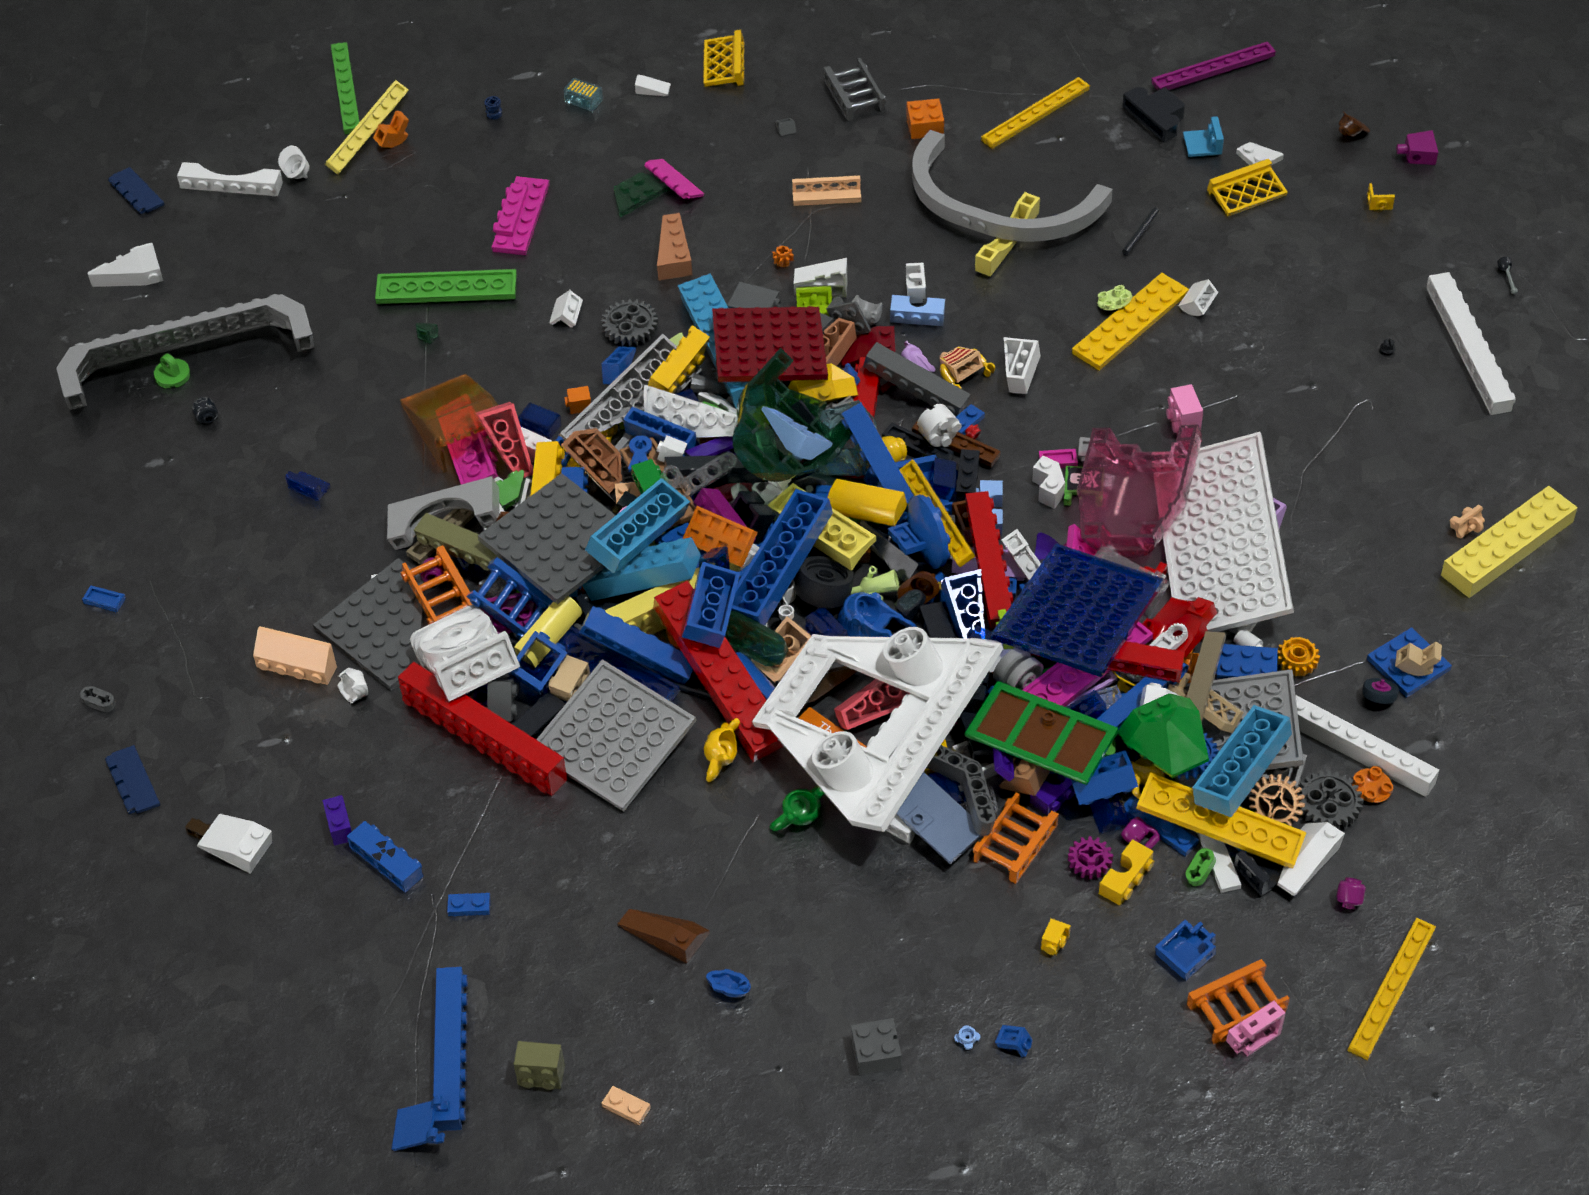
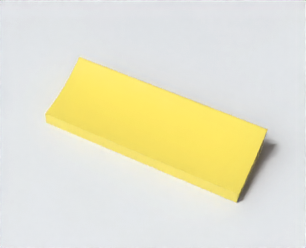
M792 483L768 504L776 515L774 518L775 522L795 489L805 490ZM832 508L833 514L813 546L852 571L863 554L876 542V535Z

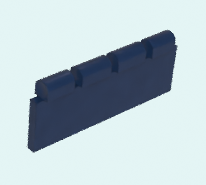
M130 167L113 174L108 179L140 214L145 213V211L148 213L165 205L164 201Z
M134 745L113 752L105 758L129 814L135 812L138 814L160 806V802Z

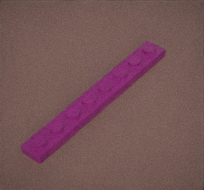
M1267 41L1153 77L1151 83L1157 91L1162 88L1170 90L1274 57L1276 51Z

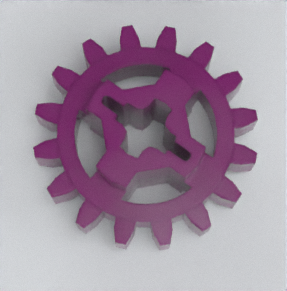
M1091 836L1086 841L1081 837L1080 843L1074 841L1073 847L1069 848L1068 861H1070V868L1075 867V874L1081 872L1082 878L1085 875H1089L1090 879L1093 878V875L1100 878L1101 872L1107 874L1108 868L1112 867L1113 854H1111V847L1106 848V841L1100 843V838L1097 837L1094 841Z

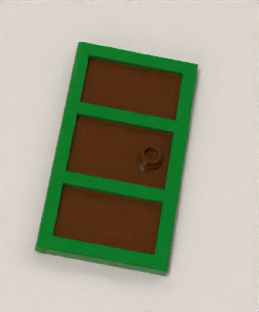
M997 681L965 732V737L1087 785L1116 737L1118 728Z

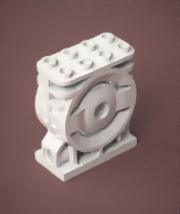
M469 605L415 631L410 638V643L417 660L426 670L435 675L438 685L443 689L448 701L520 667L508 634L505 631L498 634L489 616L474 605Z

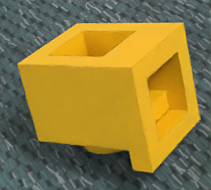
M1050 919L1042 937L1041 950L1051 955H1057L1059 949L1064 948L1066 941L1070 937L1071 925Z

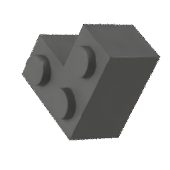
M500 676L488 682L487 709L506 721H512L514 716H517V704H514V698L521 690V683L517 682V678L514 676Z

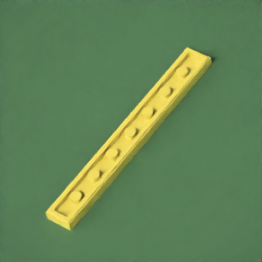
M395 80L326 161L325 165L339 175L376 131L378 125L386 119L409 90Z

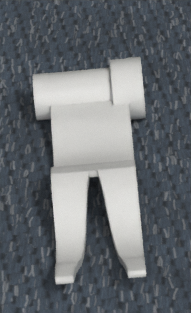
M793 580L787 588L788 590L784 593L782 597L783 605L778 610L781 623L787 616L792 620L794 618V608L788 605L796 598L795 582Z

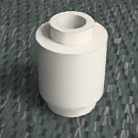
M1240 630L1234 638L1236 645L1263 647V641L1249 631Z

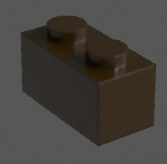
M192 818L185 826L187 834L201 840L211 825Z

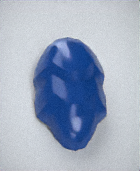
M732 970L711 971L706 975L707 982L712 986L713 990L724 993L728 997H743L748 994L751 988L750 982L743 974Z

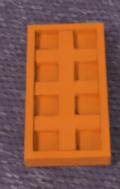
M696 506L683 539L691 537L697 548L743 567L758 532Z

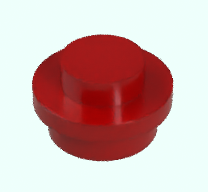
M977 424L974 426L970 425L966 429L965 434L972 439H976L981 434V430Z

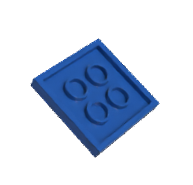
M1412 627L1367 655V660L1386 679L1396 684L1399 691L1406 698L1450 671L1452 667L1443 656L1440 662L1433 665V673L1429 675H1410L1395 667L1397 650L1409 643L1422 650L1430 645Z

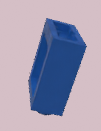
M534 631L517 655L519 663L536 640L560 656L542 681H539L520 667L508 673L541 695L568 652L560 643L554 644L551 642L547 634Z

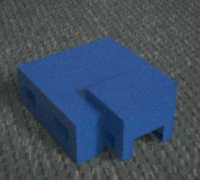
M1184 920L1155 946V954L1187 981L1216 954V946L1214 945L1216 935L1213 932L1210 934L1203 927L1202 922L1193 927L1188 921Z

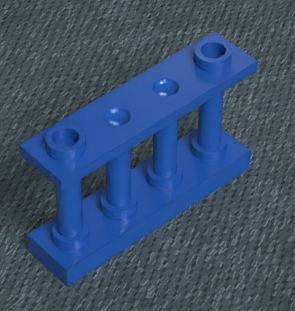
M496 557L487 566L491 570V574L478 592L473 590L466 597L470 599L471 604L482 608L515 633L516 637L520 640L554 601ZM501 577L506 581L507 585L494 604H492L484 596L495 580ZM517 589L521 592L522 597L508 616L500 610V607L511 591ZM528 600H531L536 604L537 609L523 627L515 619Z

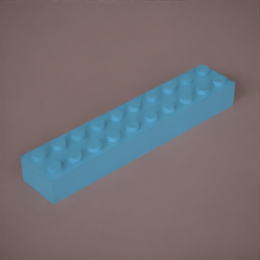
M710 273L680 284L678 288L682 302L694 326L710 336L706 350L717 369L712 309L728 308ZM766 381L723 382L735 408L770 396Z

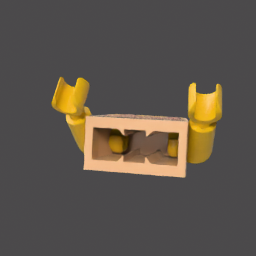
M959 346L948 353L943 352L940 355L941 365L939 368L944 380L962 389L955 382L959 383L982 367H984L983 374L986 377H990L991 372L994 374L995 365L987 363V360L978 350Z

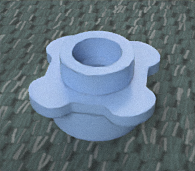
M963 1026L954 1039L957 1043L963 1044L965 1049H972L973 1044L980 1040V1034L970 1026Z

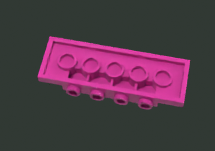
M516 176L514 183H511V186L506 188V199H502L501 203L502 211L499 210L497 214L498 223L494 222L493 232L496 233L492 245V252L526 255L550 185L549 180Z
M465 396L438 411L436 415L461 485L491 476L493 479L497 478L498 475L495 469L497 467L495 462L498 461L497 456L490 450L493 448V445L488 438L486 439L488 434L477 418L470 398Z

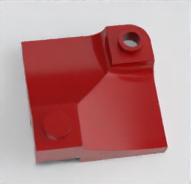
M1171 597L1153 619L1146 618L1142 625L1153 633V638L1148 642L1149 644L1163 632L1167 631L1174 623L1185 625L1188 631V638L1176 650L1185 652L1184 658H1186L1204 637L1205 632L1208 631L1206 626L1217 614L1214 602L1200 597L1194 601ZM1177 630L1173 633V636L1179 637L1183 631Z

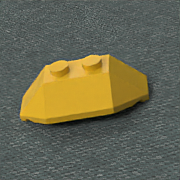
M827 364L828 380H799L790 382L784 394L787 409L799 400H802L806 407L844 399L849 395L851 397L857 396L858 391L855 378L834 364Z

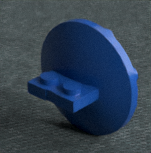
M919 494L911 497L907 506V522L888 528V535L898 544L905 555L917 552L922 560L927 562L932 569L943 567L947 559L950 558L948 550L950 537L945 532L940 509L938 507L935 508L929 496L925 497Z

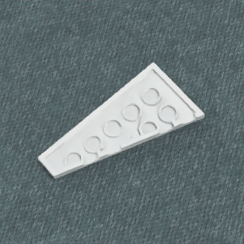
M644 385V411L696 432V438L747 436V417Z

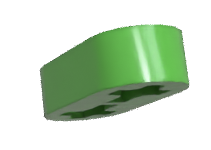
M1208 848L1199 850L1186 870V878L1192 886L1202 885L1213 869L1216 858L1212 850ZM1207 856H1209L1210 859H1209V860L1206 859V860L1203 862L1202 858H1206ZM1197 873H1199L1200 876H1199V877L1196 876V877L1193 879L1192 874L1196 875Z

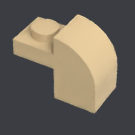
M1434 642L1422 650L1409 643L1397 650L1395 667L1410 675H1429L1433 673V665L1441 661L1442 645Z

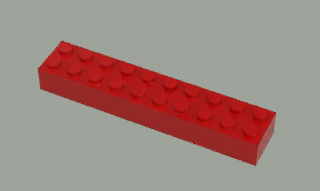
M687 580L655 596L653 608L727 723H731L735 718L739 719L740 724L734 733L751 760L755 762L784 747V745L771 730L755 727L752 723L767 700L727 639L724 637L721 647L717 648L682 637L694 591Z
M413 662L398 676L402 700L406 705H412L422 715L432 718L437 725H443L451 734L460 736L465 743L472 744L479 752L486 753L496 763L503 764L510 772L517 773L527 783L531 782L537 786L541 792H546L553 796L567 781L563 756L465 694L448 701L443 689L438 685L435 675L422 666Z

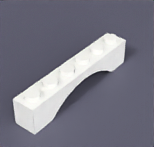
M182 162L177 175L180 188L268 196H278L283 183L280 170L262 169L244 175H222L205 169L199 163Z

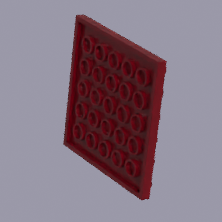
M738 307L712 309L718 382L828 380L819 307Z

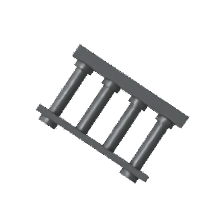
M857 58L856 68L838 73L833 72L830 66L824 67V81L847 121L854 119V112L856 110L877 104L881 112L884 111L886 97L880 92L868 71L866 63H863L861 58ZM855 74L861 76L859 79L844 83L838 81V79ZM862 84L867 86L865 89L851 93L844 91V89ZM869 94L873 97L858 103L850 102V99Z

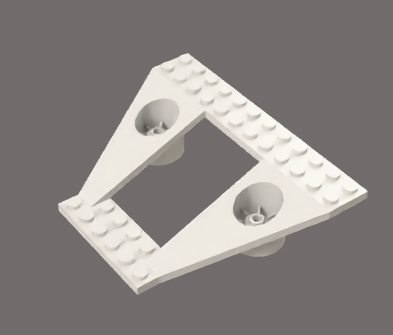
M918 627L902 629L891 637H847L813 634L752 723L755 727L769 729L774 733L852 826L884 832L1004 648L1001 643L976 639L929 638L926 632ZM833 662L928 700L890 758L859 745L854 735L847 731L831 733L796 718Z

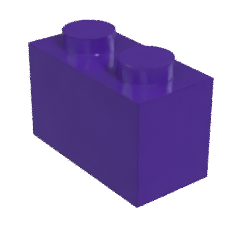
M340 795L322 800L334 846L347 843V835L352 830L343 796Z

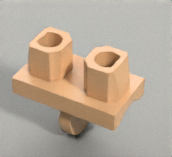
M1477 505L1473 509L1466 507L1462 512V517L1454 516L1450 519V527L1456 530L1458 538H1463L1471 531L1479 533L1484 529L1483 523L1485 520L1481 514L1482 506Z

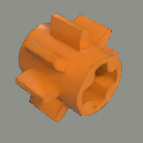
M779 246L776 252H772L774 264L780 267L790 266V261H794L792 249H789L787 246Z

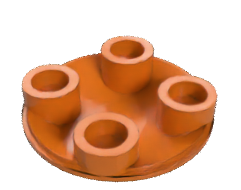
M1378 766L1362 769L1353 777L1352 786H1359L1357 791L1362 792L1360 798H1363L1364 801L1380 803L1387 800L1392 793L1393 784Z

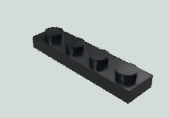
M891 422L882 433V437L893 436L895 438H902L906 444L907 451L917 456L936 455L938 466L945 468L954 457V451L943 446H932L924 437Z

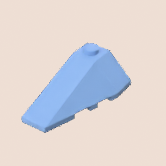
M762 407L761 410L788 451L793 453L792 457L801 461L803 458L812 460L832 446V442L818 433L814 434L808 431L807 427L793 422V419L772 408Z

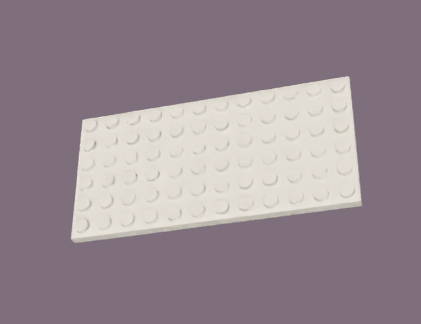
M1261 432L1153 460L1152 466L1172 597L1187 601H1194L1200 597L1214 602L1217 614L1206 626L1210 632H1220L1294 613Z

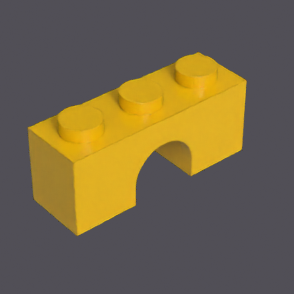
M1132 839L1122 852L1120 865L1129 871L1120 873L1110 868L1100 882L1099 894L1119 906L1124 900H1128L1132 895L1134 886H1138L1142 882L1145 871L1151 870L1154 864V851Z

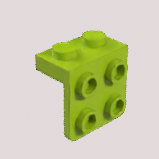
M831 286L796 288L797 307H819L820 313L830 317L826 308L832 301Z

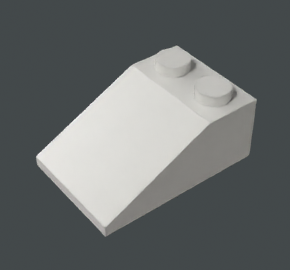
M219 814L199 841L197 847L251 874L272 843V831L253 821Z

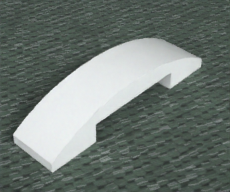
M1018 529L1001 540L1018 567L1039 594L1044 584L1057 585L1029 548L1028 543Z

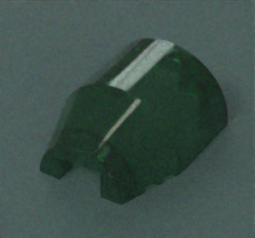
M781 348L742 390L737 404L733 431V447L741 464L756 477L771 482L786 481L820 470L834 459L851 438L850 435H852L850 428L845 429L841 419L831 429L817 416L808 424L783 400L790 390L778 377L794 360ZM762 407L772 408L793 419V422L807 427L808 431L814 434L818 433L832 442V446L812 460L803 458L801 461L792 456L793 453L788 451L761 410Z

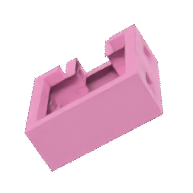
M1272 1001L1228 1030L1226 1042L1237 1054L1243 1051L1248 1057L1281 1035L1285 1012L1275 1001ZM1269 1029L1271 1032L1266 1035L1264 1031ZM1250 1041L1253 1043V1044L1250 1045V1046H1249V1045L1246 1046V1044H1247L1248 1042H1250Z

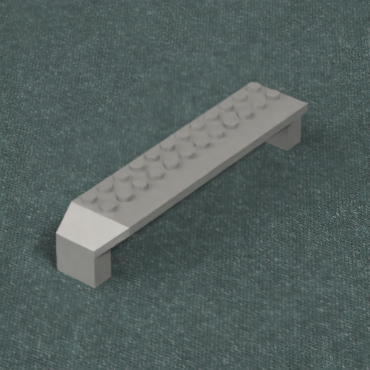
M273 294L268 298H257L248 303H237L232 307H221L215 311L201 312L192 317L185 316L177 321L169 320L161 325H149L145 329H133L125 334H113L109 338H97L85 344L77 343L68 349L56 368L64 399L69 410L87 406L81 383L99 368L269 325L290 329L297 352L315 348L305 307L283 294Z

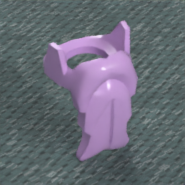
M905 341V348L901 356L931 373L935 372V367L928 362L922 351L908 341Z

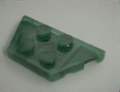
M642 172L613 187L619 216L622 217L671 190V188L658 177Z

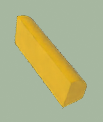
M841 479L835 480L827 498L830 500L831 507L846 517L890 526L897 524L907 507L904 492Z

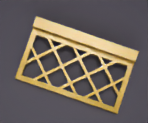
M735 30V34L732 36L704 40L705 87L737 82L738 86L744 85V39L741 30ZM716 44L713 48L708 47V45ZM723 48L724 50H722L720 53L717 51L718 49ZM727 52H731V53H732V54H730L728 57L725 56V54H726ZM712 54L716 55L713 59L709 58ZM720 58L724 59L721 63L717 62ZM728 62L731 63L728 68L725 67ZM712 65L716 66L713 70L708 69ZM720 69L724 70L721 74L716 73ZM728 73L732 74V77L724 76H726ZM712 76L716 77L713 80H708Z
M1270 159L1212 178L1207 188L1209 194L1215 196L1227 216L1284 197L1288 193L1271 168L1272 162ZM1269 174L1272 181L1263 179L1262 176ZM1253 180L1258 182V185L1253 186L1247 184V182ZM1260 183L1269 185V190L1260 188ZM1237 185L1244 187L1242 192L1232 188ZM1271 187L1279 188L1281 192L1276 193L1270 190ZM1245 188L1254 190V195L1244 193ZM1225 191L1229 194L1227 197L1220 195L1219 192ZM1260 192L1266 194V197H1257L1256 193ZM1230 194L1240 196L1239 201L1229 198ZM1242 197L1251 199V203L1241 202ZM1227 202L1235 204L1237 207L1230 210Z

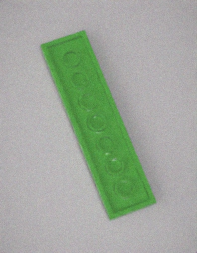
M516 269L378 274L375 300L376 304L516 299L517 271Z

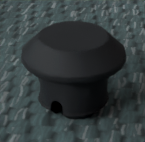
M1385 339L1380 345L1381 351L1386 354L1394 353L1396 351L1394 340Z

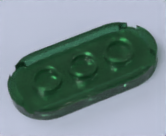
M731 611L725 638L731 647L764 666L769 667L781 664L788 653L787 644L783 637L737 611Z

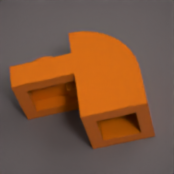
M395 111L390 125H378L373 137L374 140L381 147L393 148L403 143L408 137L405 129L409 119L401 111Z

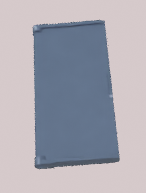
M924 772L896 813L908 827L925 840L949 864L954 862L983 836L974 830L970 814Z

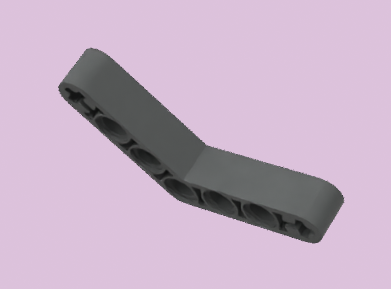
M940 745L926 768L962 784L974 830L980 835H989L992 832L996 816L982 766L979 762Z

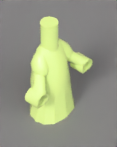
M871 566L867 576L862 579L860 586L852 588L851 595L858 592L869 594L874 592H898L900 586L895 569L873 577V574L877 573V568Z

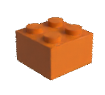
M940 99L907 102L906 117L911 139L923 138L929 130L944 134V117Z

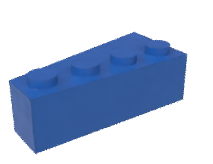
M981 569L945 577L941 588L957 637L985 639Z

